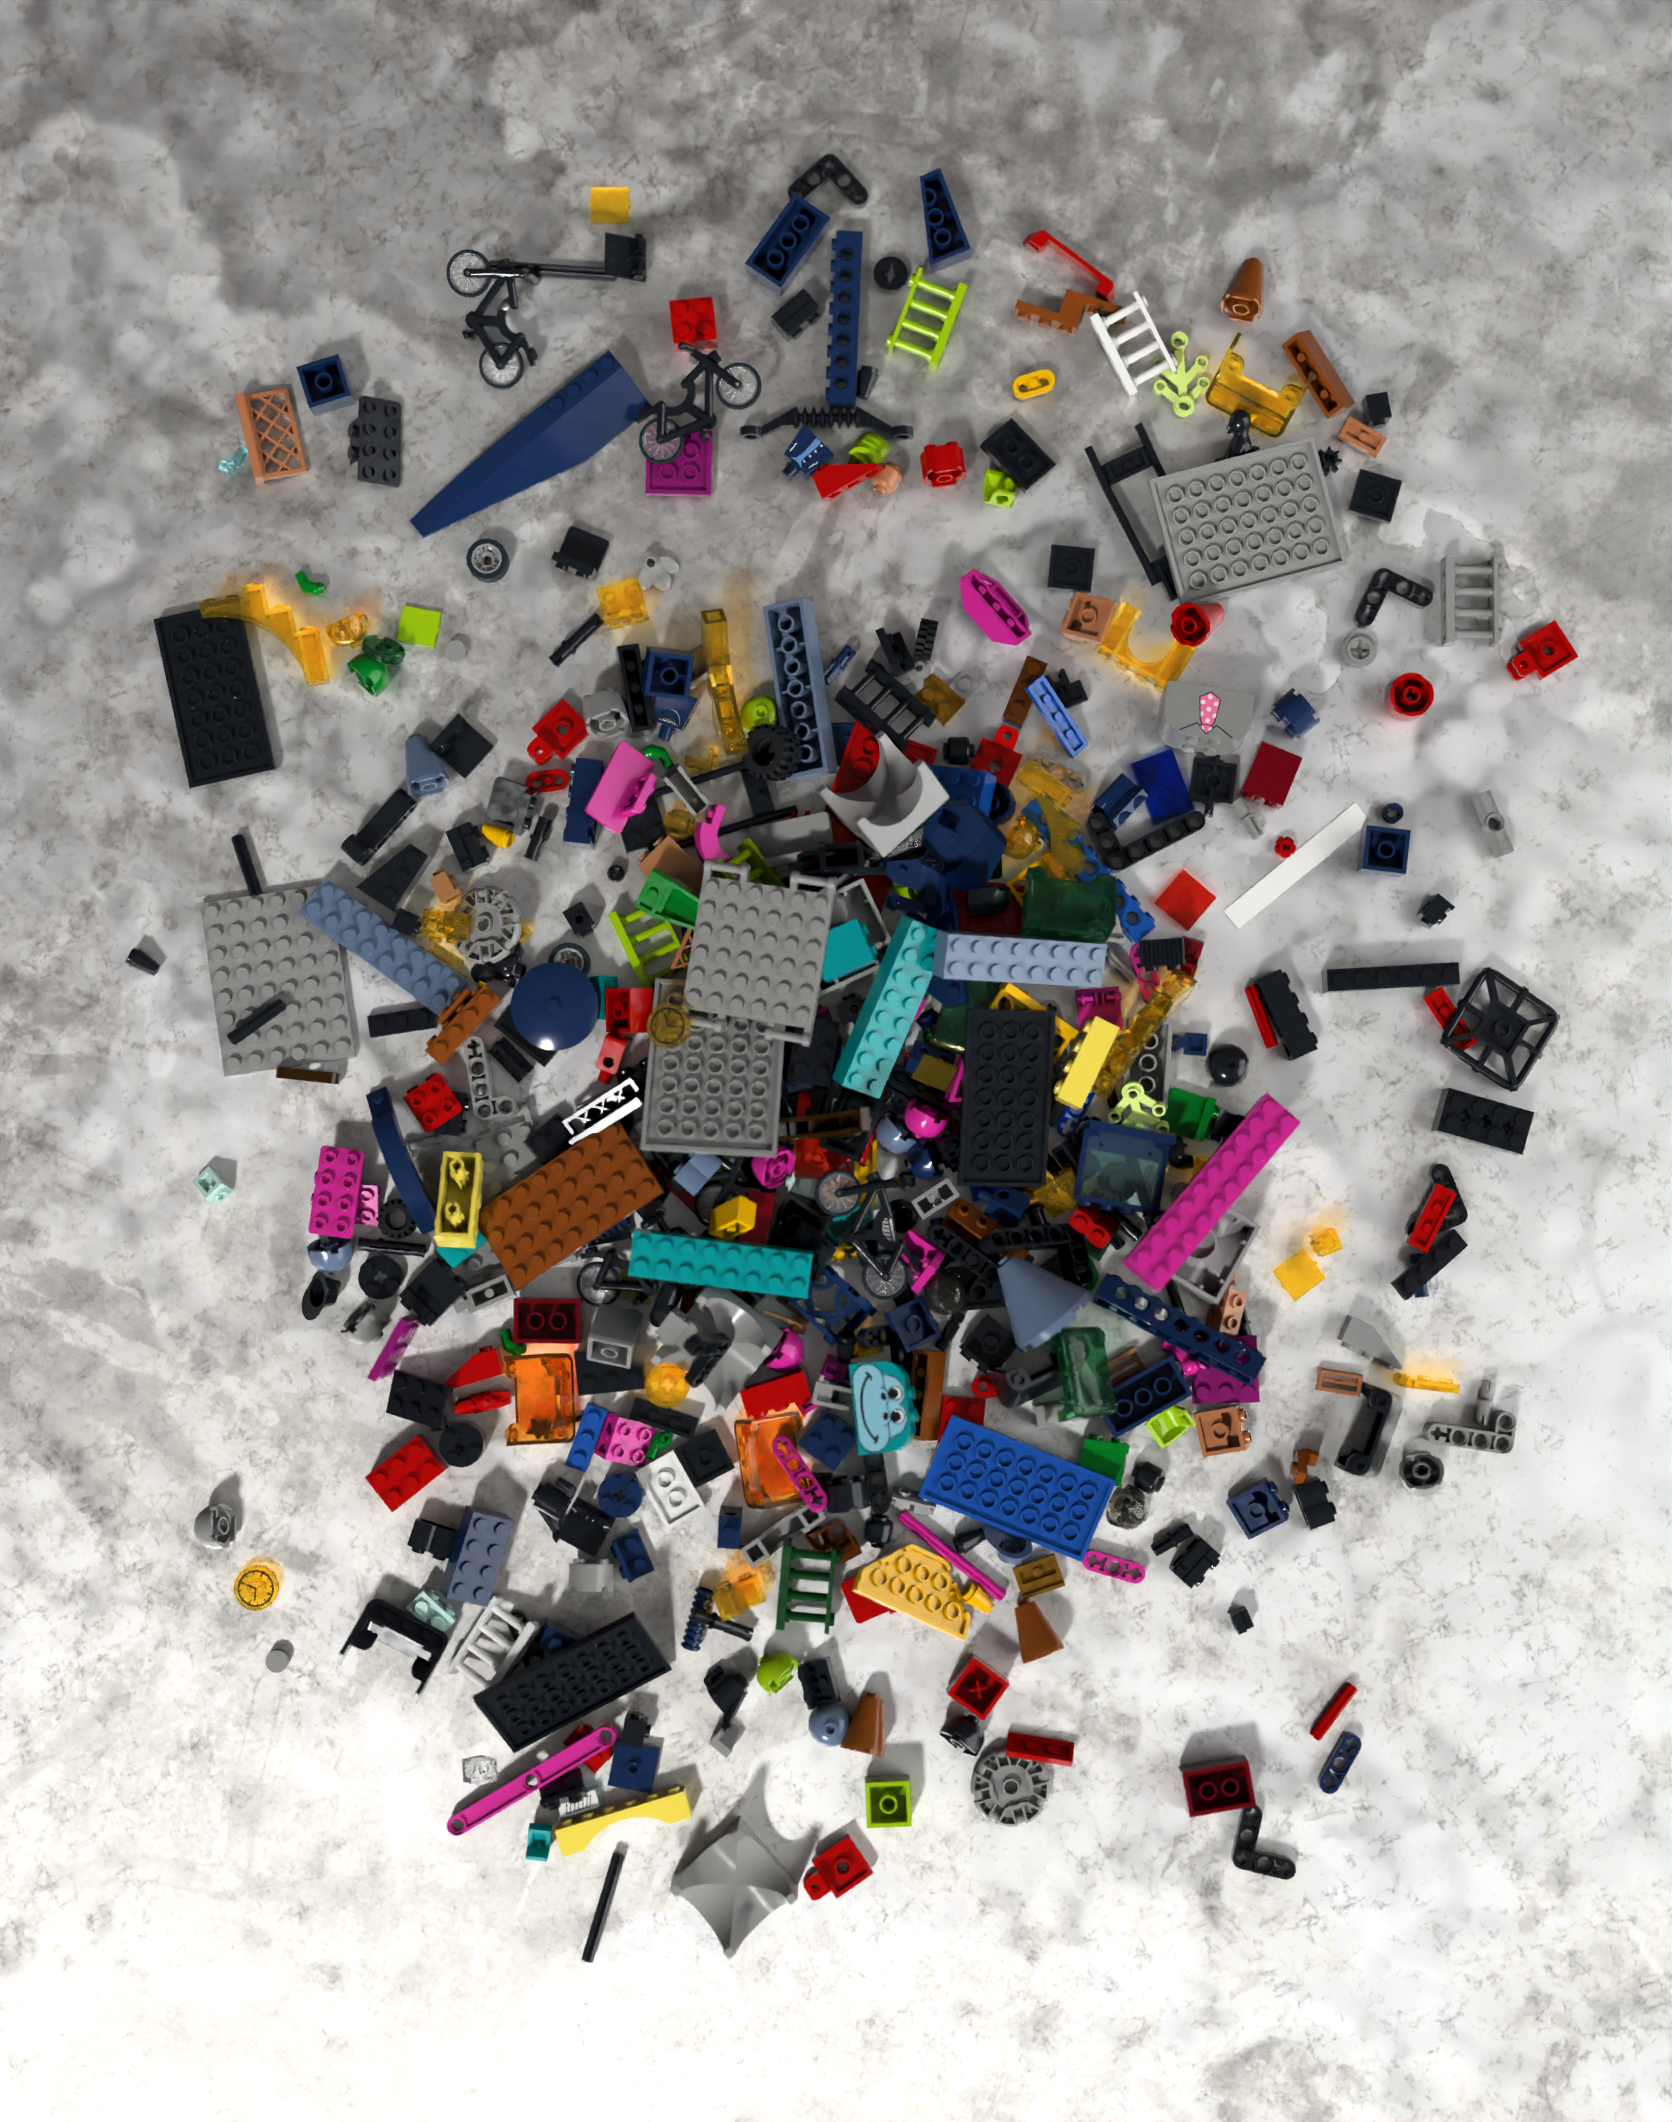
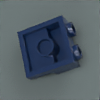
M923 1295L915 1297L884 1314L903 1354L909 1353L941 1336L939 1325L934 1320L929 1310V1304Z
M1266 1477L1226 1500V1504L1248 1540L1286 1522L1289 1517L1288 1512H1290V1508L1287 1502L1279 1499L1276 1494L1278 1493L1276 1484L1273 1481L1269 1482Z

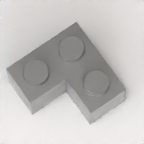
M677 1307L669 1313L655 1331L658 1335L657 1339L666 1346L670 1344L672 1347L676 1344L678 1346L677 1350L685 1357L689 1356V1353L683 1348L687 1338L696 1333H709Z

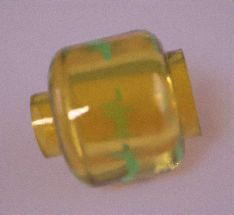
M675 808L666 814L663 826L666 828L668 835L685 840L691 834H695L697 822H695V818L690 812Z

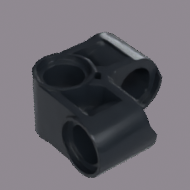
M665 1283L662 1284L649 1316L653 1326L659 1327L661 1325L654 1321V1314L657 1311L664 1312L667 1317L678 1306L683 1294L681 1290Z

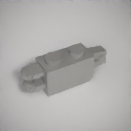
M504 1274L466 1291V1294L462 1296L464 1301L453 1306L457 1314L469 1311L470 1315L473 1313L478 1314L517 1297V1291L520 1290H517L509 1276Z

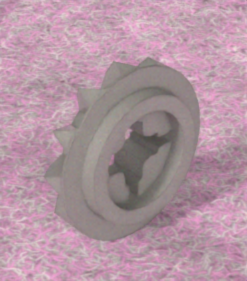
M1364 633L1350 635L1343 643L1341 650L1343 659L1349 663V666L1357 668L1368 666L1374 661L1377 654L1375 641ZM1358 644L1362 650L1366 651L1360 655L1359 659L1357 653L1351 651L1356 649Z

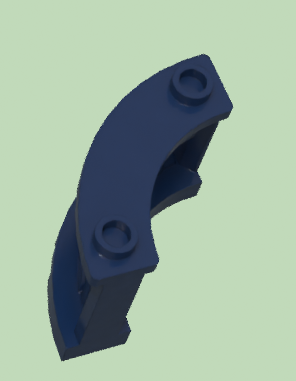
M828 1264L821 1276L823 1275L827 1279L824 1285L817 1284L810 1279L808 1297L805 1299L806 1309L797 1302L803 1298L777 1296L786 1304L789 1301L824 1334L822 1338L830 1346L836 1344V1334L831 1330V1325L837 1324L840 1328L841 1322L839 1318L843 1317L847 1322L842 1329H849L854 1332L869 1315L872 1317L878 1310ZM836 1284L839 1288L836 1291L834 1301L838 1310L830 1312L814 1310L812 1286L824 1290ZM842 1296L848 1298V1302L843 1303L846 1307L842 1309L839 1303V1298ZM858 1311L851 1320L847 1316ZM815 1318L827 1319L825 1327Z

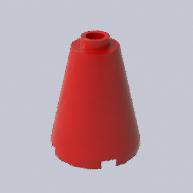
M1218 603L1181 604L1171 614L1172 624L1170 625V630L1180 644L1191 647L1198 646L1205 642L1221 624L1225 617V611Z

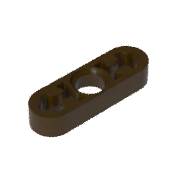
M277 1067L276 1078L340 1084V1073Z

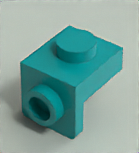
M530 1823L525 1859L535 1861L548 1860L551 1847L552 1825Z

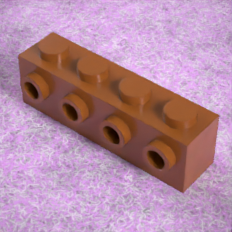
M1310 330L1296 333L1282 345L1327 419L1339 416L1355 403Z
M479 985L471 993L473 998L467 1004L464 1002L456 1010L458 1014L453 1020L449 1018L441 1027L443 1031L438 1036H432L426 1043L428 1047L425 1051L440 1065L445 1066L463 1047L467 1039L473 1036L503 1003L504 1000L487 985L483 987Z
M960 1197L956 1199L940 1223L997 1265H999L998 1261L1007 1254L1025 1259L1029 1252L984 1253L979 1246L980 1238L994 1229L1004 1227Z
M932 1349L913 1350L910 1381L911 1386H915L916 1399H913V1407L917 1408L919 1421L915 1422L916 1433L914 1440H938L946 1361L945 1351Z

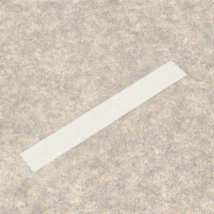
M1355 802L1295 851L1294 854L1224 910L1225 914L1240 929L1371 820Z

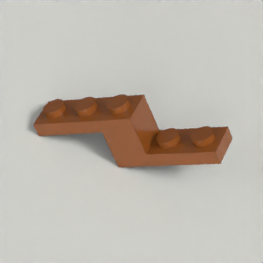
M1067 289L1059 313L1017 300L1013 316H1016L1018 320L1023 322H1035L1038 326L1045 329H1057L1063 335H1075L1083 311L1087 312L1089 316L1098 313L1100 317H1107L1123 307ZM1126 316L1113 324H1124Z

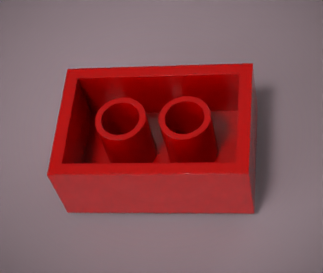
M806 1367L795 1371V1374L790 1372V1374L786 1373L743 1387L739 1392L747 1417L753 1416L754 1419L766 1416L769 1410L774 1409L776 1413L788 1409L791 1403L796 1402V1406L808 1403L813 1394V1387Z
M420 1433L368 1474L365 1479L391 1512H394L449 1467L425 1436Z

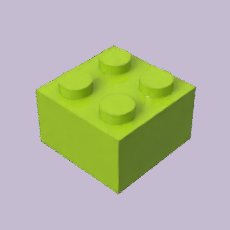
M909 1774L865 1776L867 1828L912 1827Z

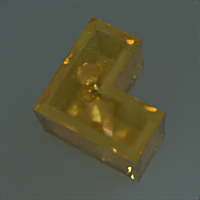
M748 1572L738 1576L739 1580L730 1583V1580H727L717 1585L718 1588L715 1589L713 1598L722 1622L744 1614V1610L766 1601L757 1573L751 1575Z

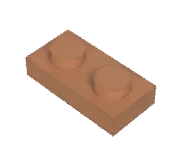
M1352 417L1348 418L1337 437L1374 459L1387 440V437Z

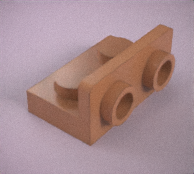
M1227 1287L1219 1303L1210 1304L1205 1325L1210 1328H1217L1224 1333L1237 1335L1248 1295L1247 1292Z

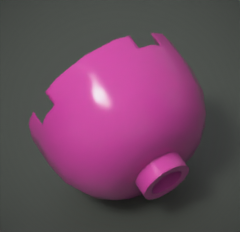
M912 1098L905 1109L904 1122L911 1131V1135L915 1138H932L942 1133L950 1117L949 1115L944 1117L945 1113L925 1103H917V1099Z
M777 1144V1158L753 1157L751 1162L752 1174L766 1188H777L785 1182L783 1178L787 1173L791 1175L795 1166V1156L789 1149Z
M784 1327L781 1329L784 1332L783 1336L763 1361L765 1363L764 1366L778 1373H786L795 1367H800L805 1358L803 1355L804 1344L802 1339L795 1332Z

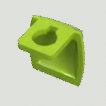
M865 432L853 443L849 451L851 457L848 464L857 463L858 461L861 463L880 464L887 457L891 448L879 435L873 432Z
M986 469L983 479L984 503L1012 509L1016 485L1005 473Z
M1175 1404L1149 1419L1145 1426L1159 1447L1163 1449L1177 1440L1190 1426L1194 1428L1196 1423L1185 1408Z

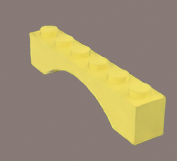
M674 1785L667 1788V1792L660 1794L657 1791L645 1795V1798L641 1800L632 1798L624 1801V1805L618 1807L609 1805L602 1808L601 1812L595 1814L593 1811L582 1814L579 1819L572 1820V1818L561 1820L555 1829L562 1857L584 1851L589 1842L600 1831L623 1819L648 1817L672 1824L691 1818L693 1811L686 1787Z

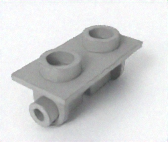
M904 1486L893 1487L890 1505L894 1506L895 1509L909 1512L910 1505H915L913 1513L925 1516L934 1514L936 1503L918 1497V1491Z

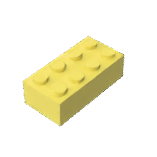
M1097 1016L1085 1021L1080 1031L1083 1036L1081 1040H1076L1071 1050V1053L1074 1055L1071 1060L1069 1059L1065 1062L1061 1072L1064 1073L1062 1080L1056 1081L1052 1089V1093L1055 1094L1054 1100L1075 1110L1082 1109L1120 1027Z

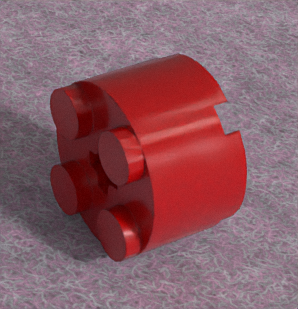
M952 441L940 446L930 444L924 447V452L920 455L923 483L925 485L932 483V487L935 488L948 487L957 484V479L961 478L963 481L966 478L963 449L959 447L958 442Z
M1418 673L1403 674L1388 686L1384 696L1385 707L1392 718L1401 721H1412L1429 709L1434 699V690L1432 684L1423 678L1422 675ZM1407 693L1408 697H1412L1411 701L1409 700V698H1406Z

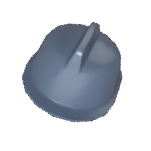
M988 1524L985 1526V1537L996 1549L997 1557L1002 1562L1019 1565L1022 1559L1031 1554L1033 1548L1031 1541Z

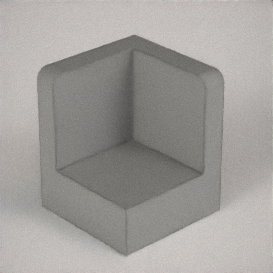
M732 1722V1731L728 1736L720 1726L710 1738L709 1744L727 1758L732 1752L733 1746L743 1735V1731Z

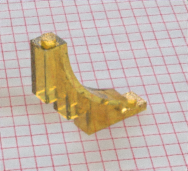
M1178 970L1156 988L1148 1004L1135 1014L1127 1030L1114 1040L1091 1088L1092 1092L1105 1101L1111 1096L1118 1081L1125 1076L1138 1055L1163 1023L1189 998L1198 981L1182 970Z

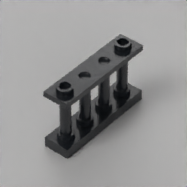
M872 658L865 668L868 674L852 690L844 685L837 693L834 701L874 737L877 733L883 731L899 751L904 754L910 745L907 739L922 724L930 728L937 716L930 707L925 706L887 672L881 663L876 662ZM875 679L884 689L869 704H865L858 698V695ZM891 694L900 704L885 719H882L874 710ZM908 709L916 718L901 733H897L890 725Z

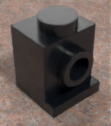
M1437 893L1429 899L1416 916L1420 918L1419 922L1424 927L1430 929L1436 923L1438 925L1441 924L1447 916L1445 912L1452 911L1455 906Z

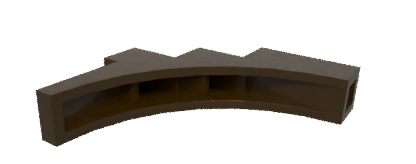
M869 1107L820 1115L779 1118L778 1143L858 1136L861 1132L870 1130L872 1117L869 1113Z

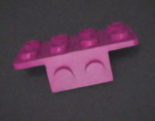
M625 741L619 742L585 807V812L614 834L621 833L629 817L641 814L644 811L648 796L655 790L654 784L658 777L651 773L654 763Z
M326 1145L321 1147L318 1170L314 1176L315 1189L311 1196L312 1208L308 1228L310 1233L346 1239L353 1236L365 1153L363 1151Z

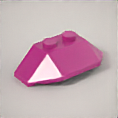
M976 569L960 578L963 609L991 641L1017 646L1032 635L1031 630H1029L1026 613L998 581L981 574Z

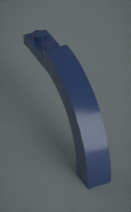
M385 1086L366 1095L373 1119L371 1123L397 1190L422 1235L435 1230L434 1224L437 1207L428 1194L411 1159L400 1130L390 1091Z

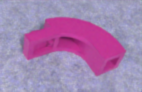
M714 804L712 807H709L705 814L706 823L703 821L697 822L695 827V847L703 865L706 858L713 859L714 862L721 858L724 863L733 858L721 849L718 842V829L726 809L725 806L720 804ZM732 873V874L735 876V878L737 879L738 874Z

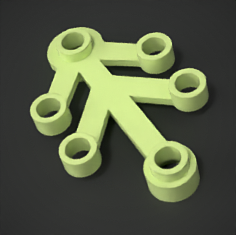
M1175 332L1170 339V347L1175 351V358L1178 363L1176 373L1171 375L1169 369L1161 372L1164 377L1178 387V395L1167 387V383L1164 380L1156 381L1153 391L1157 395H1164L1173 403V411L1177 416L1188 417L1195 409L1194 401L1202 392L1208 390L1210 380L1204 376L1200 377L1196 387L1187 395V385L1200 370L1206 369L1208 358L1204 355L1198 356L1187 373L1185 372L1184 349L1187 346L1188 337L1183 332ZM1179 340L1182 345L1176 346L1174 342ZM1159 358L1155 359L1152 363L1151 368L1155 366L1156 363H1161L1164 360ZM1203 360L1205 362V365L1200 366L1198 364V361ZM1205 381L1207 386H1200V382ZM1161 384L1164 389L1158 390L1156 386ZM1185 404L1187 406V409L1182 410L1180 408V405Z
M1127 1082L1122 1087L1123 1097L1108 1112L1109 1121L1118 1123L1121 1120L1122 1111L1131 1103L1132 1110L1120 1125L1130 1127L1135 1123V1128L1145 1130V1121L1156 1128V1132L1168 1134L1169 1123L1159 1120L1141 1109L1140 1102L1152 1108V1113L1160 1117L1166 1112L1165 1104L1146 1095L1143 1086L1139 1082ZM1130 1091H1135V1092H1137V1093H1136V1094H1130L1129 1092H1130ZM1156 1107L1163 1108L1161 1111L1155 1110ZM1114 1113H1116V1114H1118L1119 1116H1118V1117H1112L1111 1115L1114 1114ZM1165 1126L1166 1129L1160 1130L1159 1127Z

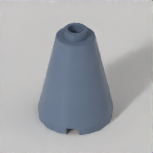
M413 734L405 741L407 793L412 797V793H414L418 797L423 798L439 794L445 785L448 788L450 786V779L434 750L429 747V741L421 734Z

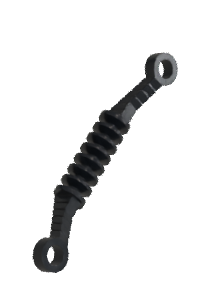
M794 407L762 427L755 425L740 427V438L744 440H758L781 428L798 429L800 422L806 427L808 422H811L813 429H815L817 422L820 423L821 429H824L826 422H828L830 429L833 428L834 422H837L839 429H841L843 422L846 423L847 429H850L851 423L854 422L856 429L871 427L895 440H910L914 437L913 427L908 425L892 427L859 407L855 408L854 413H851L850 407H847L845 413L842 412L841 407H838L837 413H834L832 407L829 408L828 413H825L824 407H821L819 413L816 412L815 407H812L811 413H808L806 407L803 408L802 413H799L798 407Z

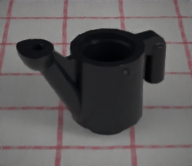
M562 1477L556 1479L555 1484L557 1486L549 1481L545 1485L540 1483L531 1497L535 1501L533 1507L538 1510L552 1531L555 1543L560 1540L556 1537L561 1528L559 1522L571 1504L576 1492V1487Z
M717 1666L705 1676L704 1684L714 1703L724 1713L723 1722L720 1726L729 1736L732 1731V1722L745 1696L748 1694L746 1688L749 1686V1683L740 1671L735 1674L732 1670L713 1683L716 1678L724 1673L722 1667Z

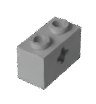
M946 1177L910 1202L921 1219L924 1220L960 1195L949 1178Z

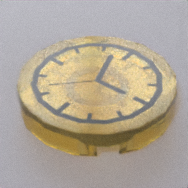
M670 1003L661 1004L649 1015L647 1033L657 1046L676 1048L689 1037L691 1020L681 1006Z
M255 1565L240 1572L235 1580L233 1589L235 1598L241 1606L248 1610L258 1611L267 1608L275 1601L280 1586L275 1573L266 1566Z

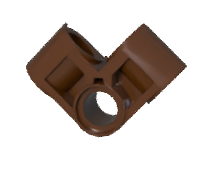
M840 1518L832 1519L804 1535L811 1550L827 1551L832 1547V1541L837 1542L836 1550H841L840 1560L842 1563L862 1554V1550L855 1537L850 1532L845 1521ZM834 1526H842L844 1528L843 1533L840 1535L833 1534L831 1530Z

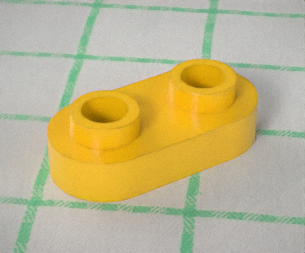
M1047 369L1019 376L1013 383L1012 392L1016 398L1021 400L1048 393L1054 387L1055 376ZM1041 380L1047 381V385H1045V386L1041 385V384H1040V381H1041ZM1024 386L1027 391L1021 392L1019 388Z

